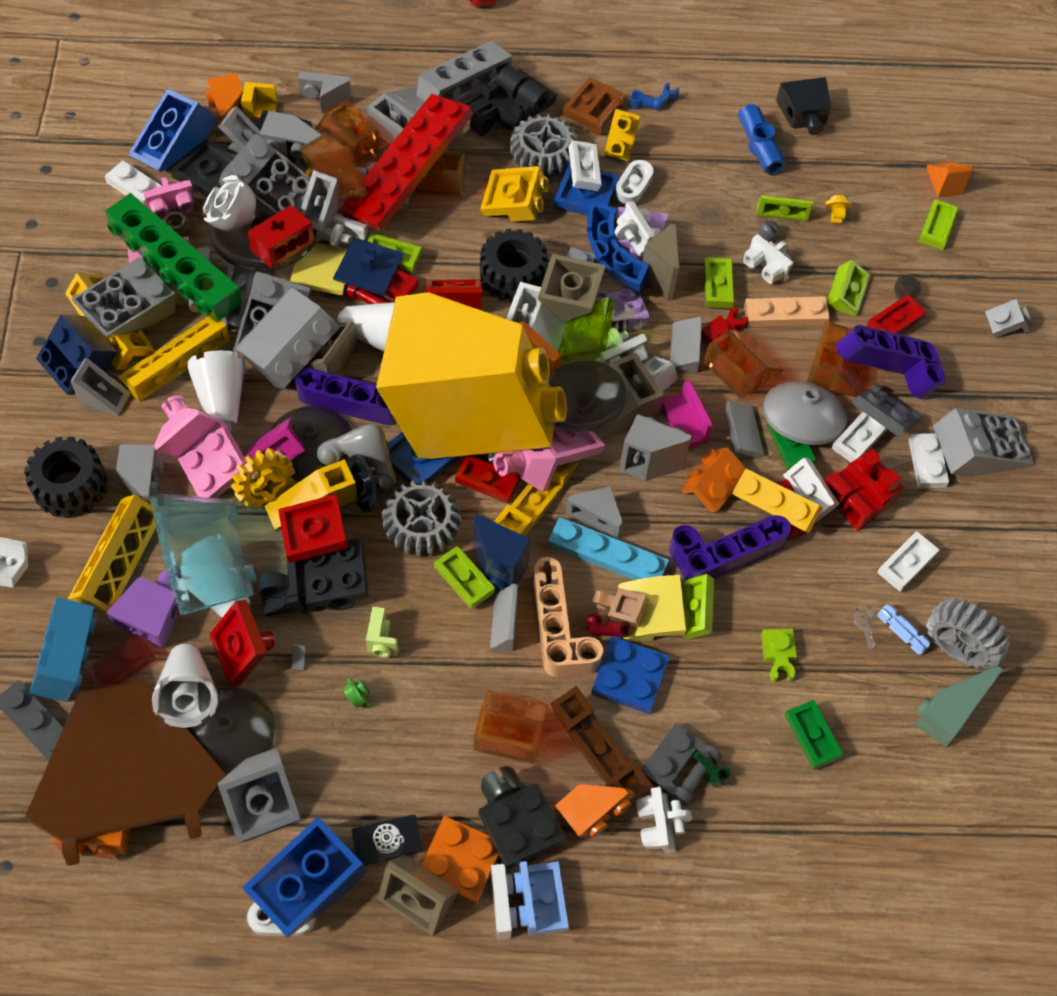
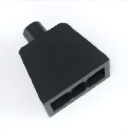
M826 77L780 83L776 102L792 128L807 127L810 135H817L822 132L823 125L827 123L831 110Z

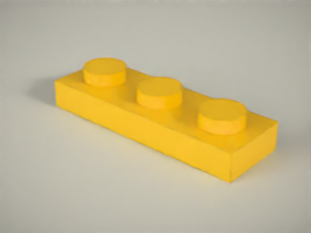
M748 469L744 470L732 492L735 497L773 516L779 515L786 518L790 525L808 534L823 509L820 505Z

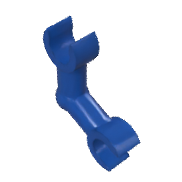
M670 82L666 83L663 93L658 98L647 97L642 91L633 90L629 106L633 109H639L644 106L661 110L668 101H675L678 98L679 88L671 92L669 91Z

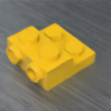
M540 166L492 170L480 208L483 216L508 215L511 222L535 220L537 213L543 211L542 194L547 193L549 190L548 179L544 177Z

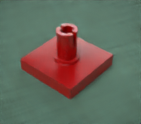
M336 494L278 509L285 553L289 563L348 548L340 504Z
M236 600L210 633L229 687L240 686L267 654L266 651L271 650L275 645V637L271 631H258L247 600Z

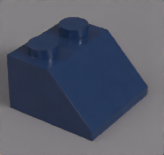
M476 514L473 518V547L483 575L495 587V590L499 592L511 584L518 585L529 565L530 539Z

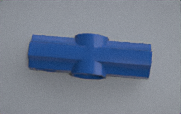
M754 103L745 105L743 109L739 110L738 118L749 139V151L757 156L764 173H768L769 176L778 174L782 169H785L786 161L774 138L775 128L766 122L759 106H756Z

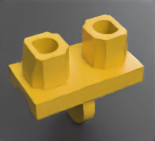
M615 109L604 155L625 161L630 160L641 115Z

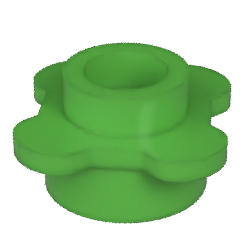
M348 677L347 681L349 684L343 688V691L350 702L356 708H359L364 703L368 706L372 705L368 699L371 692L361 679L354 681L351 677Z

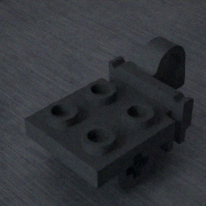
M508 65L501 70L496 83L490 81L488 86L483 85L481 93L462 104L470 106L474 113L470 118V128L480 136H484L491 130L496 120L513 132L514 128L520 124V121H527L528 116L533 117L554 104L557 94L521 69L516 70L511 65Z
M361 538L347 540L348 548L297 562L289 563L287 560L288 575L279 572L262 574L259 577V594L263 599L264 615L268 617L299 610L304 614L307 613L306 605H308L312 612L317 611L319 606H325L331 610H345L355 605V599L369 597L363 540Z

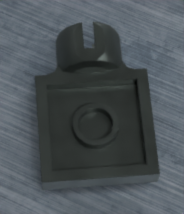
M205 140L173 167L170 172L172 178L179 182L190 180L193 190L208 197L215 186L218 188L222 187L219 183L221 174L236 155Z
M504 766L499 768L502 774L501 778L498 779L493 770L481 780V790L488 804L478 809V815L503 864H505L506 870H509L519 865L520 862L531 860L566 844V836L538 784L525 786L521 783L516 771L512 767Z

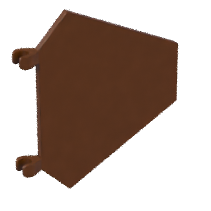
M144 678L81 690L27 810L25 815L26 821L62 842V855L67 866L80 862L77 844L79 839L185 817L190 839L202 836L199 813L219 788L218 783L226 777V774L187 728L170 726L164 722V718L159 714H155L152 704L154 689Z

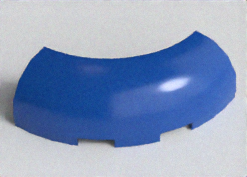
M592 201L587 216V234L595 259L599 264L605 265V272L615 281L631 290L642 293L648 282L649 264L636 259L618 245L615 238L617 208Z

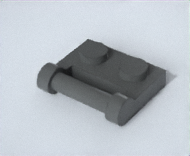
M875 383L870 389L859 394L853 405L899 437L912 429L922 415L916 410L912 412L882 391V386Z
M675 723L641 771L653 786L661 787L664 794H667L673 800H679L680 805L687 806L692 799L691 794L708 771L698 762L681 787L673 784L674 780L697 751L701 752L715 765L722 758V754L713 746L706 745Z

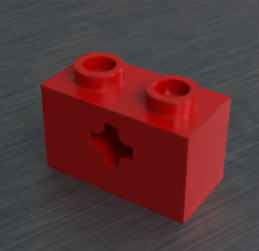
M292 205L277 212L274 216L248 231L251 251L270 268L277 266L314 242L312 222Z

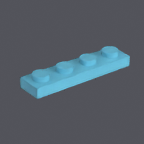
M559 517L548 540V546L632 580L663 576L669 562L666 558Z

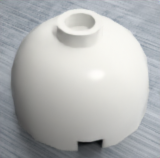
M231 175L222 180L225 184L221 188L215 186L212 189L203 207V213L207 215V218H204V220L226 232L237 231L251 224L255 218L256 198L252 189L239 177Z

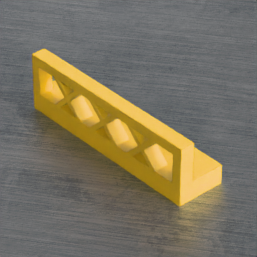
M76 273L65 294L71 301V298L106 277L99 274ZM71 301L79 315L85 316L83 312ZM141 329L106 338L118 351L111 362L115 370H125L133 356H149L155 351ZM132 341L136 342L140 346H134Z
M208 316L119 375L118 379L136 400L141 402L187 371L188 360L196 355L197 360L204 358V352L216 351L230 342L227 326L222 320L214 322Z
M136 494L121 499L68 600L83 604L87 603L107 615L108 610L120 598L164 513ZM140 508L152 516L149 524L142 528L139 527L137 519ZM134 533L137 546L133 552L126 553L123 540L126 535ZM121 558L124 571L121 577L113 579L110 565L113 560ZM107 584L110 598L107 604L94 597L100 585Z

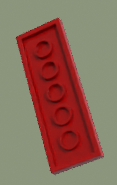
M431 93L339 210L343 216L382 231L474 113L471 107Z

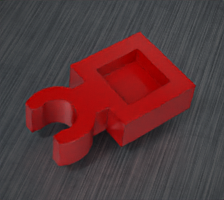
M733 308L729 311L727 319L719 315L702 328L701 338L717 352H721L738 338L739 331L743 330L747 325L748 317L736 320L735 317L737 316L738 309Z

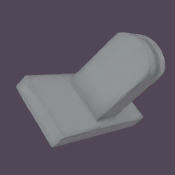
M293 644L291 669L304 671L305 655L307 653L305 645Z

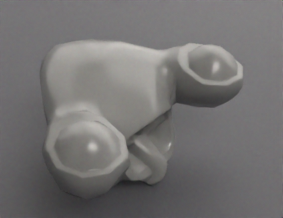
M370 423L360 426L340 437L327 440L318 447L317 457L321 463L331 465L339 462L340 458L345 454L349 459L352 455L358 454L378 474L380 480L378 491L389 492L396 486V474L391 464L387 440L383 429L378 424Z

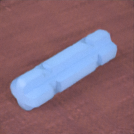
M891 604L885 605L879 611L878 617L885 624L889 623V628L906 644L910 642L912 644L911 648L917 654L921 655L931 645L930 640L923 634L920 636L918 634L919 630L902 614L897 615L898 611Z

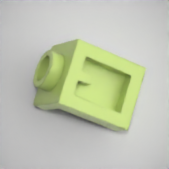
M372 607L366 637L367 652L380 658L398 656L399 651L398 639L388 637L390 620H386L385 608Z

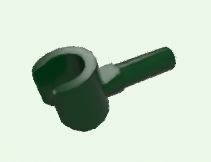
M697 751L694 754V758L709 772L710 784L716 788L725 786V783L719 779L718 773L728 778L731 776V770L726 766L717 767L701 752Z

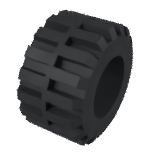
M505 229L504 233L498 231L495 233V237H488L486 244L483 243L480 252V280L483 282L484 289L490 290L489 294L493 297L498 295L499 300L505 301V299H510V302H513L520 282L541 287L548 264L547 248L545 244L541 245L542 240L539 237L533 238V233L529 231L523 233L522 229H517V231ZM508 263H518L523 266L519 268H510L504 265Z
M68 436L67 440L57 437L55 442L50 443L48 440L43 443L44 447L41 449L37 447L33 451L35 456H29L27 459L28 466L25 467L24 473L26 475V483L36 503L40 505L43 511L46 513L50 511L52 516L59 517L60 514H63L64 518H71L73 513L80 516L84 514L83 510H92L95 507L93 503L102 500L101 493L106 492L107 488L105 483L107 482V476L98 453H96L91 444L87 445L86 441L82 439L76 442L75 437ZM79 471V474L69 482L62 484L53 483L64 472Z

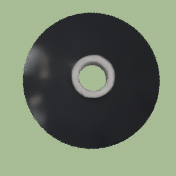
M352 455L348 461V468L356 482L358 497L356 502L363 512H371L376 505L377 489L380 487V480L378 474L375 471L372 472L370 466L361 455Z

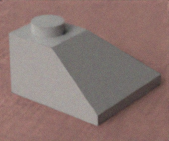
M277 748L245 759L218 783L238 843L301 820Z

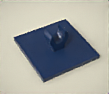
M354 237L333 280L384 296L404 253Z

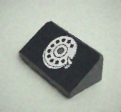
M415 814L351 829L356 856L364 866L395 859L402 855L408 856L423 852Z

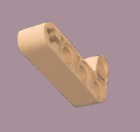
M552 557L539 559L534 568L533 586L544 669L552 677L593 674L601 666L603 656L602 644L593 637H570L560 563ZM545 574L549 575V578L551 579V584L546 585ZM554 600L557 602V604L554 606L546 605L544 601ZM551 627H556L560 629L561 632L557 634H552L547 629ZM589 652L595 658L591 660L585 659L581 654ZM560 655L565 660L563 662H555L551 657Z

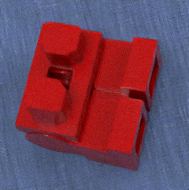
M874 449L867 451L849 463L847 468L842 471L834 472L827 476L825 480L827 486L839 502L836 509L838 510L844 506L841 514L857 531H860L873 521L877 515L890 508L899 498V493L904 489V486L899 482L900 476L894 470L887 469L880 462V455Z

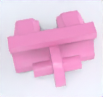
M166 177L161 178L162 186L143 192L147 207L162 220L169 214L171 209L179 208L180 213L183 214L194 211V203L196 201L190 180L168 184Z

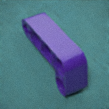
M857 325L837 342L838 353L849 362L904 374L909 391L916 398L925 399L945 383V375L938 352L931 343L925 340Z
M312 368L302 369L295 376L297 395L304 404L392 426L397 424L389 408H386L387 405L378 392L377 385Z
M774 515L706 545L695 528L690 525H681L675 528L672 534L669 552L685 580L705 574L710 575L715 580L783 549L790 534L791 525L786 518ZM679 541H685L689 545L683 546L679 544ZM745 543H752L755 547H749ZM718 554H726L730 558L725 559L720 557ZM692 565H700L704 570H697Z

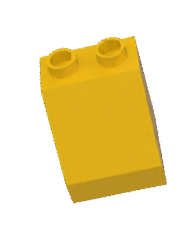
M432 293L396 297L376 388L418 458L434 459L548 448L552 445L554 423L564 422L567 414L566 398L562 387H551L548 382L550 369L547 353L544 348L533 349L522 324Z

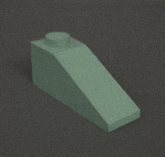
M1000 666L993 667L940 690L933 700L926 697L916 711L921 716L915 723V726L944 747H947L1003 669Z

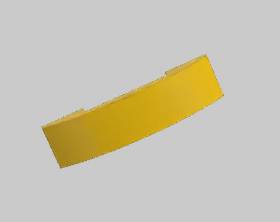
M579 460L558 465L547 491L542 492L528 484L511 506L508 504L494 522L525 536L563 489L578 465Z

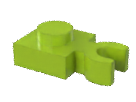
M793 629L762 630L761 640L764 662H773L770 671L771 681H777V671L781 670L786 672L788 682H792L795 676V669L790 662H794L797 657Z

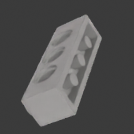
M493 41L487 42L419 74L416 96L425 102L432 93L458 102L482 90V86H488V82L496 83L501 70L511 65L512 55Z

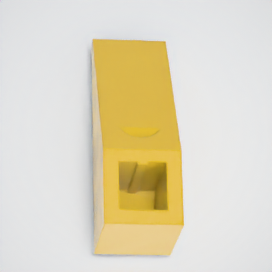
M345 459L314 471L265 505L275 532L281 530L278 509L333 494L337 495L340 507L358 500L356 482Z

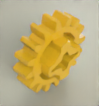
M267 448L265 454L257 450L254 458L250 456L245 457L247 461L245 465H237L240 473L232 475L235 483L231 487L235 491V496L247 508L254 505L259 510L263 503L268 504L280 496L281 493L288 490L287 485L294 483L291 476L296 472L292 467L293 463L280 450L273 452L271 448Z

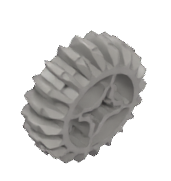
M538 114L535 119L528 116L527 121H520L518 127L514 128L510 138V152L512 157H514L515 164H520L521 168L540 166L543 174H548L551 177L553 172L561 175L563 169L567 170L570 163L569 145L572 140L579 141L578 134H575L574 127L568 125V121L560 122L559 116L554 119L549 114L547 117H541Z
M425 479L422 481V485H416L412 480L409 488L401 484L399 487L400 493L392 491L390 494L391 499L385 501V509L382 511V519L384 520L382 526L383 530L387 532V539L394 541L396 549L404 546V552L407 555L412 549L416 550L418 557L422 554L423 550H427V553L431 556L433 548H437L442 552L444 543L451 545L453 536L458 535L459 526L462 522V517L460 516L461 508L456 503L455 495H449L447 487L439 489V484L436 481L431 486H428ZM438 509L445 515L442 524L437 521L436 511ZM402 512L406 514L407 524L404 527L398 521Z
M954 597L952 600L945 599L943 602H940L930 613L926 624L928 628L927 633L933 638L932 642L939 645L941 651L946 652L950 658L956 659L958 663L966 664L969 668L976 667L978 670H983L984 668L989 670L996 667L1006 656L1009 650L1008 647L1011 644L1009 641L1010 635L1004 631L1005 626L997 622V617L991 616L987 613V610L979 608L977 603L974 605L970 604L966 599L960 601Z

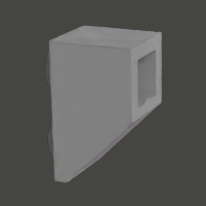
M120 444L116 471L122 485L132 495L136 494L154 506L155 499L160 497V483L157 480L158 474L163 473V457L159 456L154 445Z

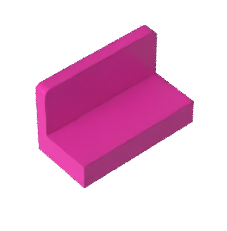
M686 381L683 384L681 394L663 399L661 409L671 428H679L686 434L691 435L690 449L708 443L712 422L691 382Z
M289 418L246 447L242 454L244 458L246 456L254 458L257 450L265 454L267 448H271L273 452L280 450L283 455L292 460L304 452L306 447L292 430L294 422Z

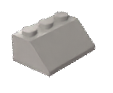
M290 288L236 346L235 350L244 356L275 388L284 389L340 326L319 305L296 289Z

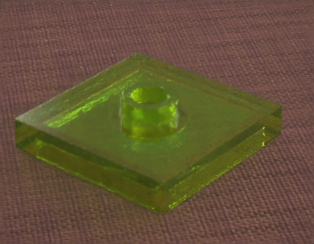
M607 297L596 300L591 313L566 321L560 350L562 359L567 361L606 351L615 306L613 299Z

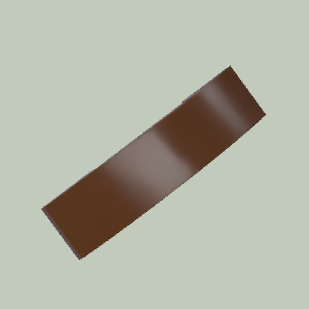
M577 686L551 703L555 714L576 747L608 787L632 790L635 796L630 800L631 804L654 787L638 765L628 760L594 715L595 709Z

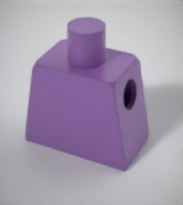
M162 571L155 583L143 577L137 578L106 613L112 626L163 649L181 608V602L177 593L172 591L178 580L172 573Z

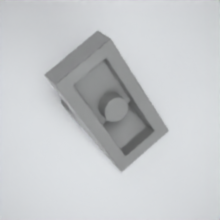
M299 72L300 97L320 99L321 113H325L351 98L350 77Z
M237 106L229 111L218 126L232 140L227 151L236 155L255 133L260 136V130Z

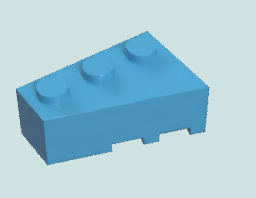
M59 597L56 598L29 694L67 702L71 693L78 692L82 675H79L80 666L85 664L90 646L85 645L87 635H93L97 618L92 617L94 606Z

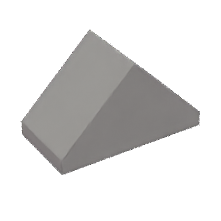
M313 170L300 213L312 222L314 229L323 231L341 208L340 179Z
M88 358L83 360L70 381L80 404L114 416L120 413L131 394L129 390Z
M611 486L570 495L566 514L618 540L621 533L622 519Z

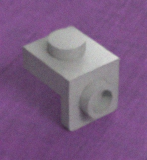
M1017 299L985 311L995 338L1022 328L1024 333L1030 332L1027 323L1032 321L1027 307L1021 308Z

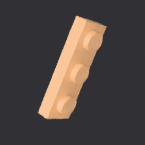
M825 296L745 299L744 303L745 315L748 317L747 327L827 325L830 319Z

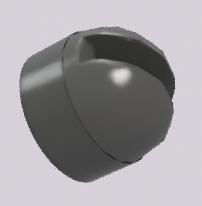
M771 220L762 223L758 231V235L768 243L770 241L775 243L780 233L778 224Z

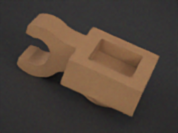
M618 588L616 596L596 591L592 602L598 604L597 609L609 612L608 616L611 620L628 622L632 626L639 627L649 599L646 595Z

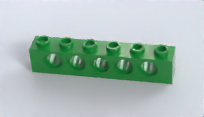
M129 193L105 210L108 219L106 225L109 231L115 237L120 236L133 253L137 251L150 268L155 267L165 282L168 284L173 283L183 298L186 300L191 299L205 317L209 315L215 322H219L242 304L239 287L132 193Z

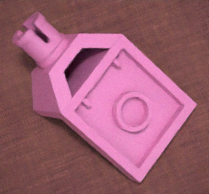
M180 395L171 396L167 400L172 408L165 401L162 404V409L167 414L169 421L162 426L154 447L159 452L178 458L201 503L210 505L235 483L232 475L240 473L237 465H245L247 461L224 421L197 409L187 408L184 398Z
M571 408L567 409L564 422L554 423L551 447L499 452L495 454L493 463L495 470L499 471V475L505 476L509 473L517 472L524 481L544 492L547 491L558 465L602 454L605 445L578 413Z

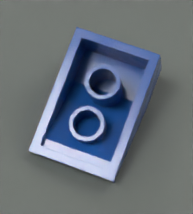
M167 88L128 155L162 173L205 141L218 117L200 103Z
M317 817L248 881L242 889L288 938L344 896L367 871L358 857Z

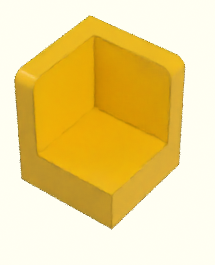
M245 82L241 104L243 113L248 119L259 120L263 110L277 111L278 98L274 84Z

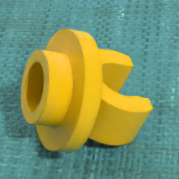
M842 195L832 196L830 200L825 202V208L832 211L831 223L841 224L842 219H845V211L852 207V202Z

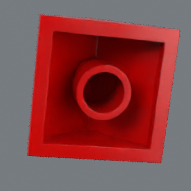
M480 279L426 281V293H432L482 311V286Z

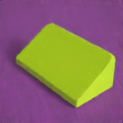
M761 195L757 203V215L809 221L813 201Z
M853 260L839 266L826 301L827 307L856 316L870 274Z

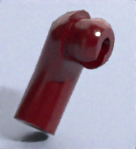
M593 613L586 617V623L588 624L586 628L593 635L627 637L631 633V626L628 622L602 621V616L599 613Z

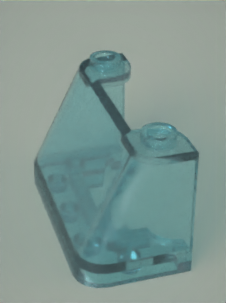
M162 493L149 497L165 568L181 616L254 595L251 583L257 580L252 563L245 564L234 521L239 520L235 503L228 504V500L224 498Z

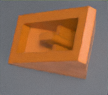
M955 162L927 165V171L937 197L962 195L972 173V165Z

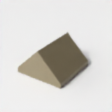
M670 224L645 244L642 262L649 264L647 285L666 300H673L679 270L676 224Z
M552 254L538 300L564 322L591 313L603 278L605 265Z
M354 322L338 324L340 328L302 369L312 368L339 375L358 349L357 331Z
M402 855L387 864L378 900L433 936L459 890L406 855Z

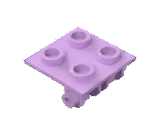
M622 289L620 292L611 293L599 291L591 312L594 319L592 321L593 332L598 331V334L606 333L607 330L611 329L612 321L613 327L617 331L618 321H621L622 331H626V320L628 330H640L643 326H647V318H649L640 293L631 289Z

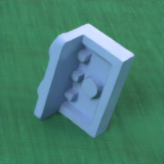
M526 861L520 862L519 872L514 873V884L516 893H522L524 905L518 906L521 927L527 926L528 936L568 931L569 926L559 862L528 866Z

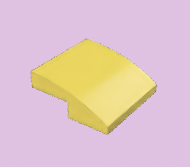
M316 242L311 243L300 250L290 282L311 288V290L343 296L348 285L334 281L333 277L348 248H336Z
M680 575L643 578L618 584V588L646 595L649 599L639 627L630 625L631 633L627 637H622L623 640L628 642L653 641L654 636L685 635L686 626Z

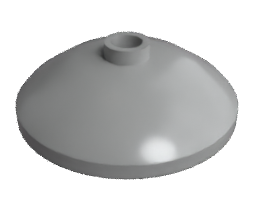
M789 381L773 387L767 393L764 400L763 412L770 426L782 436L798 443L820 445L832 442L843 433L847 424V412L842 402L831 391L812 382Z

